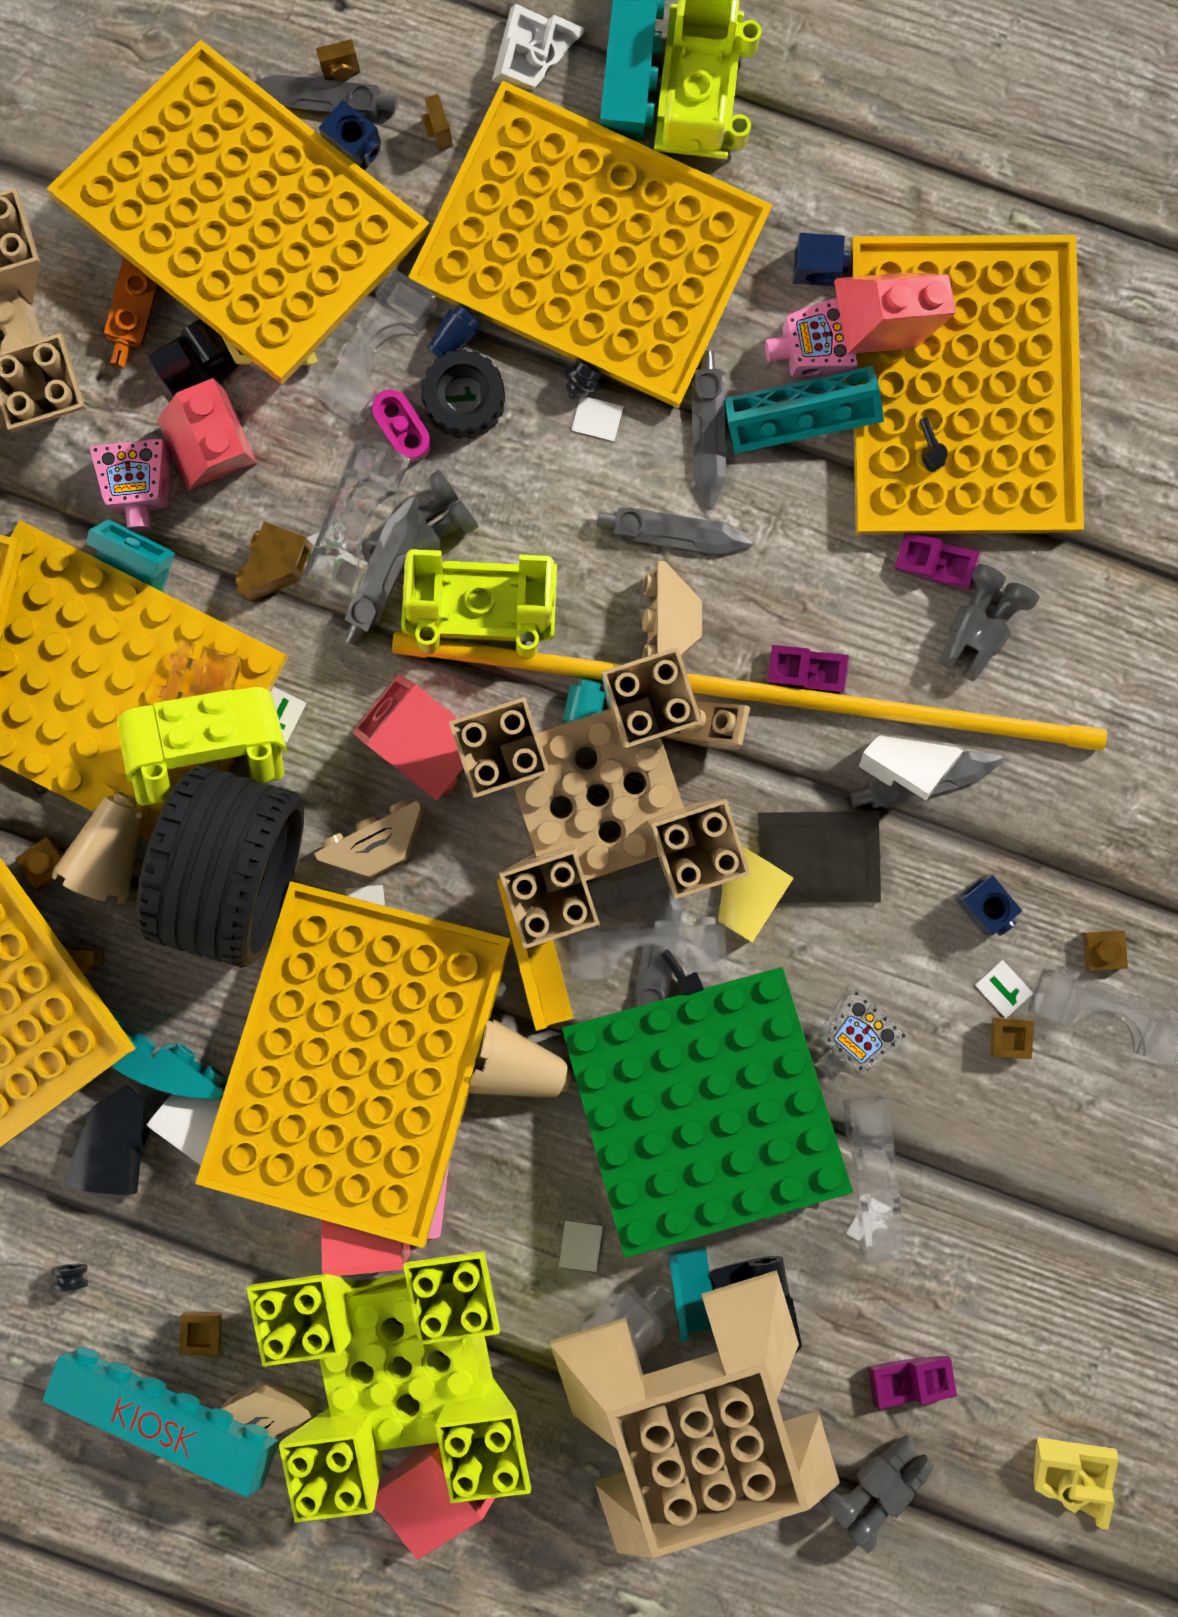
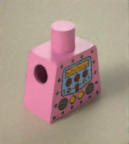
M837 297L787 315L783 324V336L765 339L767 361L773 362L788 359L790 373L793 378H819L855 370L857 367L856 354H847Z
M162 439L90 446V453L105 505L114 513L126 514L127 529L133 532L150 530L149 510L165 509L168 506L172 454L168 445Z

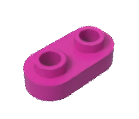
M389 389L380 392L372 403V412L393 449L403 460L414 462L423 459L430 450L431 440L426 427L412 405L400 391ZM395 407L399 409V413L395 417H388L386 415L389 408ZM411 438L419 440L418 446L412 449L406 447V442Z

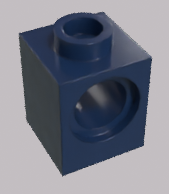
M341 100L318 127L324 139L360 168L365 164L372 163L380 152L382 144L377 127L344 100ZM351 135L361 136L356 142H346V139Z
M799 233L795 246L792 284L835 287V279L840 278L842 274H847L849 269L850 250H844L845 236Z
M993 875L981 877L955 899L984 935H994L997 933L998 936L1005 934L1016 925L1017 921L1014 918L1022 912V909ZM990 897L998 904V912L992 919L988 918L983 911L984 902Z

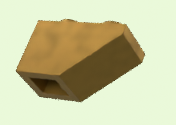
M264 521L261 530H256L251 538L249 547L251 555L247 565H242L238 571L235 582L236 586H238L236 592L244 599L253 602L300 581L314 545L305 536Z

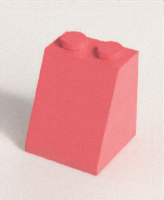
M894 273L836 278L834 281L847 354L917 348L956 313L950 278L946 274Z
M214 378L177 392L157 419L187 491L257 464L230 397Z
M399 674L351 732L435 800H438L441 795H447L457 783L456 776L464 768L449 725V721L458 718L415 683Z
M321 1220L322 1274L344 1276L403 1270V1265L407 1262L411 1253L410 1244Z
M433 1443L418 1447L382 1478L378 1484L375 1507L399 1536L403 1544L419 1560L481 1521L495 1498L450 1503L439 1443Z

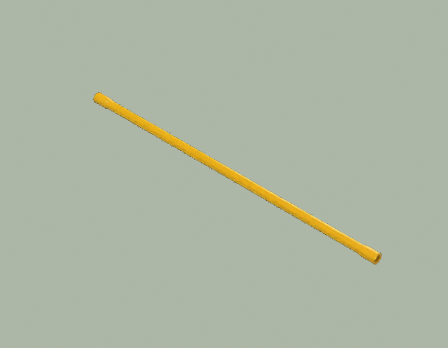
M395 631L392 642L393 654L421 658L435 657L602 681V671L623 665L537 653L532 658H522L515 649L440 639L437 651L425 654L418 649L416 636ZM431 637L422 638V640L424 641H430L431 639H433ZM687 673L692 692L696 694L1037 740L1095 751H1103L1107 740V731L1102 728L1080 725L1066 726Z

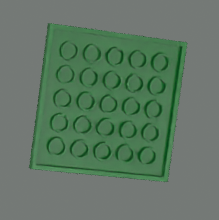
M783 967L704 988L703 991L688 996L681 994L562 1027L624 1259L853 1193Z

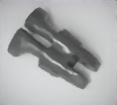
M439 469L429 477L430 494L418 505L417 536L411 550H437L441 547L440 538L456 531L471 533L479 527L461 500L459 501L455 491ZM450 507L448 513L431 526L426 524L427 519L441 510ZM385 524L375 531L364 543L370 554L373 553Z
M978 564L972 573V580L975 585L974 598L971 605L960 607L954 622H952L951 635L940 659V664L950 670L960 657L965 645L975 649L962 674V677L972 682L979 677L992 656H996L1002 650L1001 648L1011 634L1006 623L1012 615L1019 610L1033 609L1040 598L1038 593L1023 584L1008 583L1001 594L991 618H988L985 611L994 596L1001 590L1006 577L997 569L984 564Z
M907 1435L898 1439L881 1455L871 1458L870 1462L858 1471L857 1479L860 1484L844 1495L831 1490L821 1499L825 1507L867 1554L875 1548L877 1532L887 1516L890 1515L891 1518H897L905 1510L908 1504L912 1502L915 1496L914 1493L925 1484L934 1467L927 1455L922 1454L914 1458L901 1471L900 1468L910 1460L917 1448L916 1443ZM872 1497H875L877 1502L863 1516L857 1517L863 1507Z

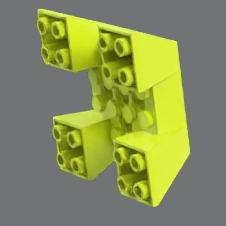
M485 1251L405 1262L403 1265L405 1274L363 1280L322 1274L253 1284L246 1288L262 1367L319 1359L329 1408L279 1443L294 1522L372 1513L375 1507L384 1451L386 1449L439 1443L450 1503L531 1493L532 1489L517 1413L493 1378L485 1336L500 1333ZM392 1318H396L403 1325L395 1323ZM437 1351H442L448 1358L441 1356ZM400 1356H403L404 1359L407 1360V1361H409V1362H405L404 1360H402V1359L400 1358Z

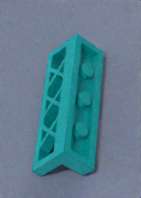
M874 366L725 398L728 425L735 454L884 422L880 388ZM865 381H868V382H869V383H866V384H861V385H857V386H851L852 384H856V383H860V382H865ZM826 391L825 393L814 394L815 392ZM789 399L788 401L777 403L779 400ZM747 407H752L751 409H748V410H743V411L735 412V410H738V409L747 408Z

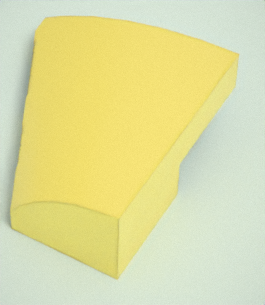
M742 846L750 875L721 884L722 894L718 922L753 943L792 882L793 877Z
M1037 1437L1034 1463L1035 1490L1048 1498L1061 1501L1064 1507L1073 1513L1080 1509L1095 1518L1096 1526L1108 1530L1114 1506L1112 1488L1119 1461L1117 1450Z

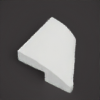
M514 4L510 8L492 81L501 84L503 80L521 89H534L552 66L564 56L563 54L583 35L584 28L559 16L553 15L548 19L518 4Z
M880 735L864 751L859 767L890 787L896 781L922 799L927 800L939 782L946 777L960 758L963 750L957 747Z
M172 1094L146 1126L201 1165L222 1098L203 1099Z

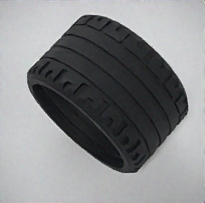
M203 765L197 766L185 773L173 787L160 812L141 870L137 892L136 916L138 926L144 938L149 942L180 951L186 950L190 954L206 956L208 959L240 968L255 962L265 950L276 928L290 881L292 882L304 827V806L298 794L289 789L276 788L268 783L257 782L254 779L239 777L236 774Z

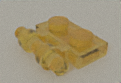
M180 640L176 654L172 653L169 660V665L172 667L166 686H161L158 697L162 698L161 702L226 690L233 691L243 659L239 656L203 646L198 661L191 658L195 644ZM192 671L195 674L189 693L181 692L186 672Z

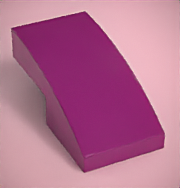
M904 533L894 568L897 571L924 580L971 591L973 586L972 573L980 562L981 554L980 551L945 545L941 539Z
M772 645L767 682L792 688L845 694L850 657L845 654L814 652L810 648Z
M949 1356L921 1357L868 1366L873 1405L879 1409L913 1401L924 1405L957 1396L952 1361Z

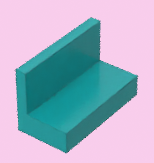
M109 519L89 530L86 544L97 549L96 559L164 592L175 552Z
M706 1248L668 1253L681 1342L689 1341V1332L712 1329L701 1295L702 1293L712 1291Z

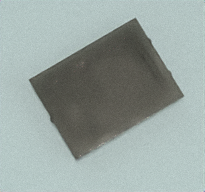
M879 811L757 813L758 856L793 877L792 882L778 903L881 902Z

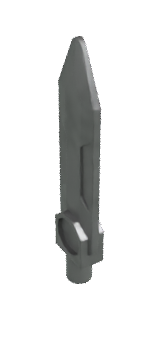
M273 75L253 81L284 107L291 110L330 114L341 100H344L364 117L377 118L378 110L397 111V96L382 95L377 85L286 75Z
M705 351L700 361V369H696L694 380L691 383L693 479L706 508L713 509L726 478L725 394L721 369H715V352Z
M416 497L409 498L387 519L349 605V611L345 620L350 622L351 625L344 640L352 645L358 646L364 631H373L376 623L379 622L404 566L406 554L411 550L416 539L418 527V499Z
M618 507L617 514L598 512L596 527L614 529L613 537L623 538L626 541L712 555H723L748 549L752 546L751 539L722 522L630 507L627 509Z
M975 751L962 752L960 758L946 777L939 782L931 795L979 782L1002 764L1003 756ZM876 777L874 780L865 783L866 789L850 793L853 807L871 803L872 809L881 806L888 808L921 798L896 781L890 787Z
M658 858L595 878L592 883L587 884L595 910H607L670 888Z
M670 888L656 893L649 905L634 998L636 1007L669 997L673 971L665 962L661 953L669 949L675 958L682 914L679 898H674Z

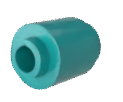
M579 679L578 685H570L562 721L567 723L603 711L606 694L600 691L601 684Z

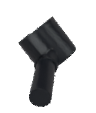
M923 417L919 420L929 450L921 454V459L926 469L932 473L945 465L948 451L935 438L928 417Z
M669 949L661 953V956L677 978L684 995L688 996L704 990L697 972L685 976L682 967Z

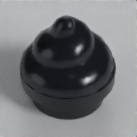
M578 358L573 365L569 364L564 373L567 380L566 389L569 393V398L576 399L579 396H587L591 392L597 391L600 386L598 381L602 373L586 366Z

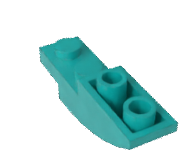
M110 1011L136 1048L113 1065L112 1068L141 1084L163 1092L203 1099H220L223 1097L227 1077L222 1072L212 1066L205 1068L194 1060L196 1054L181 1043H177L176 1046L172 1043L164 1045L157 1052L155 1050L157 1045L154 1041L144 1034L137 1033L135 1035L124 1027L126 1024L125 1020Z

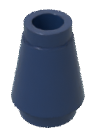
M458 304L454 310H448L427 347L440 358L446 355V352H456L477 336L475 331L481 324Z

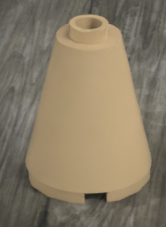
M116 792L114 797L105 796L54 867L52 878L56 880L59 876L64 877L63 886L81 895L103 902L106 901L108 895L116 896L118 899L115 904L126 903L130 894L143 809L137 806L136 798L122 792Z
M491 1018L485 1026L483 1043L478 1054L476 1069L469 1083V1094L557 1098L561 1091H567L571 1082L572 1070L567 1069L568 1064L565 1059Z

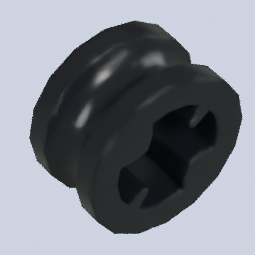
M75 1263L53 1267L51 1274L56 1276V1281L52 1283V1290L70 1291L87 1287L88 1280L83 1277L84 1273L88 1271L87 1264Z

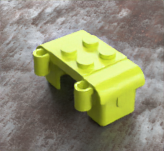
M678 0V4L670 5L654 151L728 159V150L740 151L746 147L751 122L747 116L742 114L732 117L739 57L751 58L756 55L762 29L760 24L754 20L743 22L744 12L738 11L740 0Z
M409 550L406 554L404 565L401 631L416 636L418 649L425 654L437 651L440 645V638L516 641V652L522 658H532L538 652L539 642L549 641L554 638L557 564H554L553 559L549 556L520 554L519 564L442 562L441 551ZM423 637H433L430 641L422 640ZM531 641L533 644L526 646L523 645L521 642Z
M251 687L234 691L226 690L154 703V705L129 709L118 717L117 728L127 782L132 780L136 801L139 805L147 806L166 802L171 792L167 769L246 755L250 779L268 783L281 780L284 777L282 750L283 753H287V748L273 696L265 688Z

